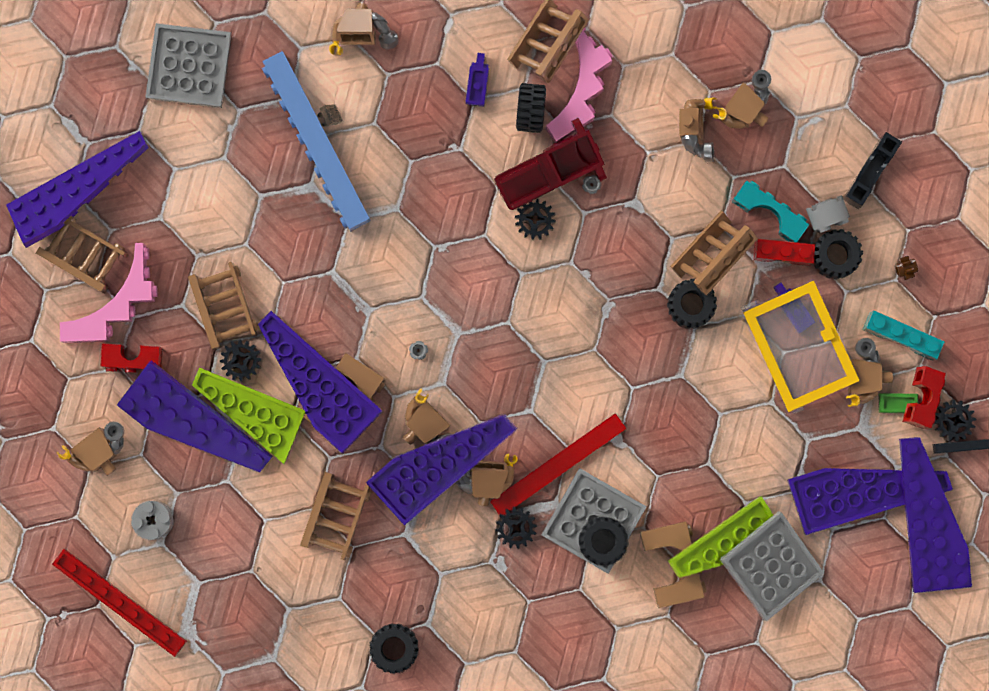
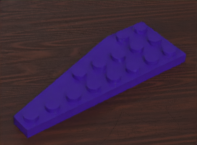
M136 132L6 204L23 245L27 248L60 230L65 225L64 222L70 216L74 217L78 213L77 210L83 204H88L110 184L108 181L115 175L118 177L123 172L121 169L130 162L133 163L149 147L141 132Z
M270 311L259 322L260 330L314 429L343 454L382 413V410Z
M152 360L117 404L119 408L148 430L252 470L261 472L273 457Z
M502 414L394 457L366 483L405 526L515 432L517 427L505 414Z
M920 437L899 439L913 592L921 593L972 587L969 548Z
M823 468L787 479L804 535L905 505L902 470ZM935 471L943 491L953 490L947 471Z

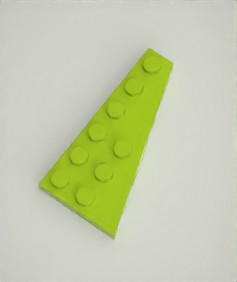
M199 368L192 386L279 461L285 464L303 421V416L306 413L305 410Z
M760 496L671 558L668 562L679 578L724 565L720 559L769 520L773 513L762 496Z

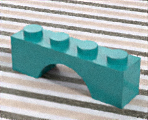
M746 181L731 202L745 212L755 208L770 210L775 214L779 222L778 235L788 242L797 243L809 226L806 222L807 219L800 214L795 215L785 203H778L775 200L776 197L771 193L761 191L759 189L760 186L755 182Z
M874 310L869 313L862 329L879 338L899 343L911 349L914 353L932 361L938 359L945 342Z

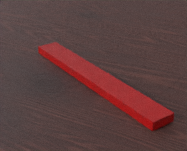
M613 414L501 493L498 499L494 498L491 500L490 503L498 514L505 515L506 508L511 511L513 506H518L623 432L626 427L617 414Z
M63 549L52 563L54 567L172 656L176 657L186 644L187 640L66 549Z

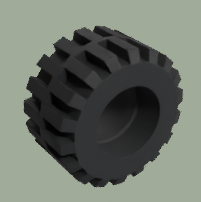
M521 83L516 120L517 131L541 133L546 99L545 85Z
M834 229L823 234L815 242L814 262L816 265L814 267L820 270L819 273L821 275L825 274L829 279L831 277L834 279L844 278L859 267L858 265L862 262L861 256L863 255V250L860 249L862 245L861 242H857L858 238L856 236L853 237L850 231L844 232V229ZM831 244H839L845 248L847 260L844 264L836 265L829 260L827 249Z
M695 279L684 280L676 285L671 291L667 303L668 313L672 316V320L676 321L679 326H684L687 329H695L705 325L714 316L717 309V298L714 296V290L712 289L708 295H705L695 285ZM688 293L698 295L703 302L701 312L696 315L687 314L681 307V299Z
M597 517L588 521L583 526L579 535L580 550L587 560L596 565L608 566L615 564L618 560L622 559V556L627 551L628 535L625 528L617 520L609 517ZM608 530L613 534L615 544L609 552L600 553L594 549L592 537L597 531Z
M394 623L381 627L373 635L369 645L372 662L376 664L378 669L380 668L383 672H389L390 674L402 673L409 669L415 662L419 651L418 640L414 632L407 626ZM390 637H398L405 643V654L398 660L388 659L383 653V644Z

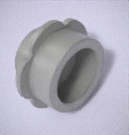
M592 175L584 178L583 190L590 194L597 193V190L601 188V182L597 176Z
M416 341L409 347L410 356L413 359L422 360L428 353V347L422 341Z

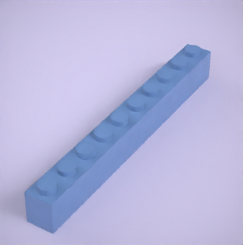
M282 51L262 61L265 66L262 70L266 78L271 77L273 81L271 87L275 95L279 94L282 98L279 103L283 111L288 110L291 116L288 120L292 128L297 127L299 134L296 135L301 145L305 143L308 149L305 153L309 161L314 160L317 166L313 169L318 178L322 177L325 181V184L322 186L326 194L332 195L334 200L331 203L335 211L340 210L343 216L340 218L343 227H348L351 232L370 222L369 216L284 52Z

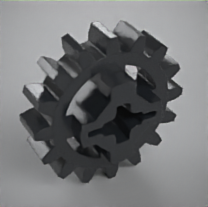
M537 198L535 203L531 201L528 205H523V209L517 208V212L520 215H515V219L519 220V222L515 223V227H521L518 232H525L524 238L530 235L533 241L535 236L542 240V234L549 236L547 230L553 231L554 228L551 224L556 223V220L552 219L555 216V212L550 213L552 206L546 207V201L540 204ZM530 208H533V211H531L529 214H524L525 211H527ZM540 208L545 211L547 216L541 214ZM534 215L541 220L537 221V224H534L533 220H531ZM523 222L527 223L531 227V230H528L524 226ZM541 225H546L543 230L537 232V228Z
M238 340L237 345L232 341V347L225 346L227 352H221L224 359L220 360V363L225 364L221 369L223 371L227 370V377L233 375L232 380H236L237 377H239L241 382L244 381V377L251 380L250 374L257 375L255 369H261V366L257 365L258 362L262 361L261 358H257L261 352L254 351L255 345L249 347V341L243 344L242 340ZM240 348L248 349L250 352L242 353ZM233 352L232 360L229 361V356ZM239 356L245 358V360L243 361V365L237 363V361H239ZM253 360V365L249 369V363ZM239 368L242 373H236L232 369Z
M951 400L950 405L948 402H944V408L941 406L937 408L939 413H935L937 420H935L934 424H938V427L935 431H941L940 437L946 435L947 441H950L952 437L954 442L959 441V437L965 440V434H972L970 428L976 427L972 424V421H975L976 418L971 417L974 410L968 411L970 405L962 406L963 401H958L956 404L955 400ZM954 408L951 414H945L948 409ZM956 417L955 420H957L959 423L954 424V422L948 418ZM960 427H961V428H964L963 431H961L960 433L955 434V432H957V429H958V428H960Z
M513 506L511 512L506 508L505 515L499 514L502 518L501 521L496 520L499 527L495 528V531L500 532L497 536L498 539L504 538L502 544L505 545L508 542L509 548H512L514 544L517 549H520V544L526 547L527 540L533 541L530 537L531 534H537L533 530V528L537 527V524L532 523L535 520L534 516L528 517L530 511L523 513V507L516 511L515 506ZM513 515H520L518 519L509 518ZM526 521H528L529 524L528 532L524 528V524L526 523ZM504 523L508 526L506 534L503 531ZM519 523L520 531L515 530L512 532V525ZM516 536L522 537L520 540H512Z

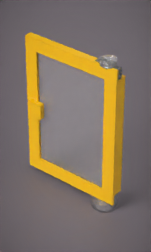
M814 281L763 304H760L758 299L741 307L788 412L798 413L804 410V405L860 381Z

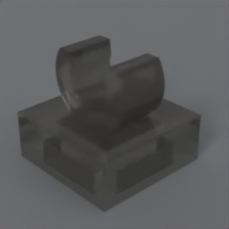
M335 104L324 105L319 108L321 112L318 113L317 117H324L325 120L321 124L322 127L338 125L343 122Z

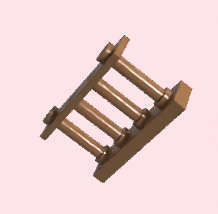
M545 0L541 4L538 12L507 58L516 69L519 68L521 63L536 69L535 73L543 82L548 84L589 21L584 13L578 9H575L572 15L556 9L558 6L553 0ZM551 16L567 22L562 31L546 25ZM542 31L557 38L552 47L536 41ZM532 47L547 54L542 63L526 57Z
M722 210L670 266L680 278L686 273L695 278V285L705 295H708L758 239L746 225L740 231L731 226L732 222ZM724 231L734 236L727 245L717 239ZM711 245L721 250L714 259L705 254ZM698 259L708 264L702 273L692 268Z
M70 216L64 222L65 225L57 232L49 247H46L45 250L39 247L36 254L105 294L109 287L104 285V279L119 255L127 258L128 254L124 252L126 248L117 243L113 246L76 224V219ZM70 226H73L80 230V233L66 256L60 259L55 256L57 253L55 251ZM88 235L97 241L82 266H79L77 269L71 265L73 263L72 259ZM105 245L113 251L98 276L95 275L92 278L88 275V269L102 246Z
M232 262L228 263L230 270L204 279L198 278L196 274L188 276L211 349L213 350L220 349V343L223 340L251 331L252 336H258L256 332L259 330L256 319L252 320L238 278L241 276L238 265L234 266ZM233 277L236 288L210 297L204 296L202 289L205 286ZM239 295L242 306L216 315L210 314L208 307L211 304ZM245 313L248 324L222 333L216 332L214 325L217 322Z
M325 472L300 546L309 548L310 545L316 544L342 553L340 559L346 560V557L350 558L353 546L350 545L364 503L369 502L372 491H369L370 487L365 485L364 490H360L336 482L333 479L334 474ZM336 489L361 498L358 508L329 500V497H326L328 490ZM328 507L355 516L352 526L348 527L324 519L320 515L322 508L326 509ZM321 525L348 534L345 546L317 537V534H314L316 526L320 527Z

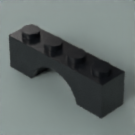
M887 132L881 136L843 197L845 202L857 209L863 206L872 192L875 183L897 152L902 141Z

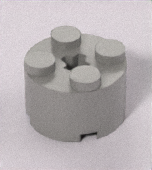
M842 195L837 196L833 200L831 198L811 206L812 208H806L813 230H817V233L830 230V225L840 226L849 222L848 218L850 215Z
M146 501L140 504L134 510L131 519V525L136 534L147 540L165 537L172 530L174 524L171 509L159 501ZM155 516L156 524H150L149 518Z

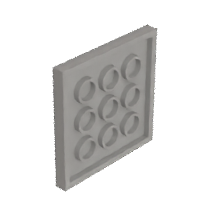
M156 23L145 98L222 108L232 33Z
M579 468L541 535L609 574L614 564L608 566L596 565L587 560L582 554L579 546V535L583 526L588 521L597 517L613 518L625 528L629 539L647 506ZM599 530L593 535L592 545L596 551L606 553L614 547L615 538L610 531Z
M779 511L720 559L764 621H768L824 574L782 512Z

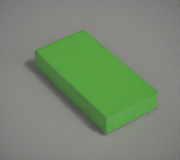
M879 393V413H905L908 403H918V394Z

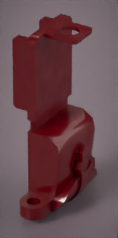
M579 118L571 121L576 134L543 150V153L495 176V185L508 209L515 210L593 170L600 182L607 179L602 167L605 163L599 153L600 149L597 143L594 142L590 131L584 129Z

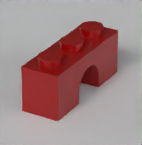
M757 239L754 246L753 261L790 262L793 265L811 266L814 264L815 244Z
M102 344L100 367L106 368L107 372H117V369H125L127 373H136L137 370H144L152 360L161 368L163 348L160 346L140 345L139 356L134 360H127L124 355L123 345Z
M928 366L916 368L912 386L918 387L922 391L923 400L920 404H907L902 422L921 429L932 428L936 420V409L941 401L940 394L945 385L946 373Z

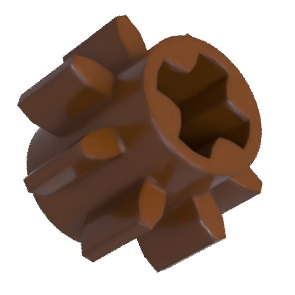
M909 256L898 259L899 263L895 264L898 277H904V280L915 277L914 273L918 272L916 260L914 258L909 259Z

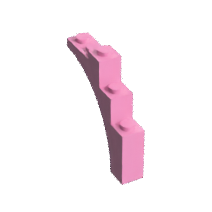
M585 28L576 40L580 71L575 92L563 111L546 125V130L555 143L575 133L571 123L572 120L579 118L583 127L594 120L595 110L591 104L587 105L586 103L603 92L604 88L602 86H604V83L599 76L596 77L595 75L612 63L611 58L613 56L609 49H604L602 45L595 49L596 44L591 36L587 37L584 32Z
M135 243L134 260L130 273L123 287L109 303L89 316L74 321L60 322V342H110V337L113 336V328L110 322H132V317H135V306L132 303L155 302V297H158V288L154 282L147 281V278H150V269L146 266V259H149V248H146L145 244Z

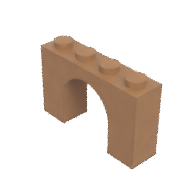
M347 353L344 354L335 368L341 374L354 381L358 389L373 403L375 402L373 399L377 392L380 394L386 385L384 383L385 378ZM305 413L303 418L310 422L307 414Z
M686 521L641 531L640 536L644 551L665 546H672L683 551L692 544L690 536H693L691 525H687ZM702 571L684 576L674 584L653 588L657 607L663 608L705 598L706 586L704 581H700L699 574H702Z

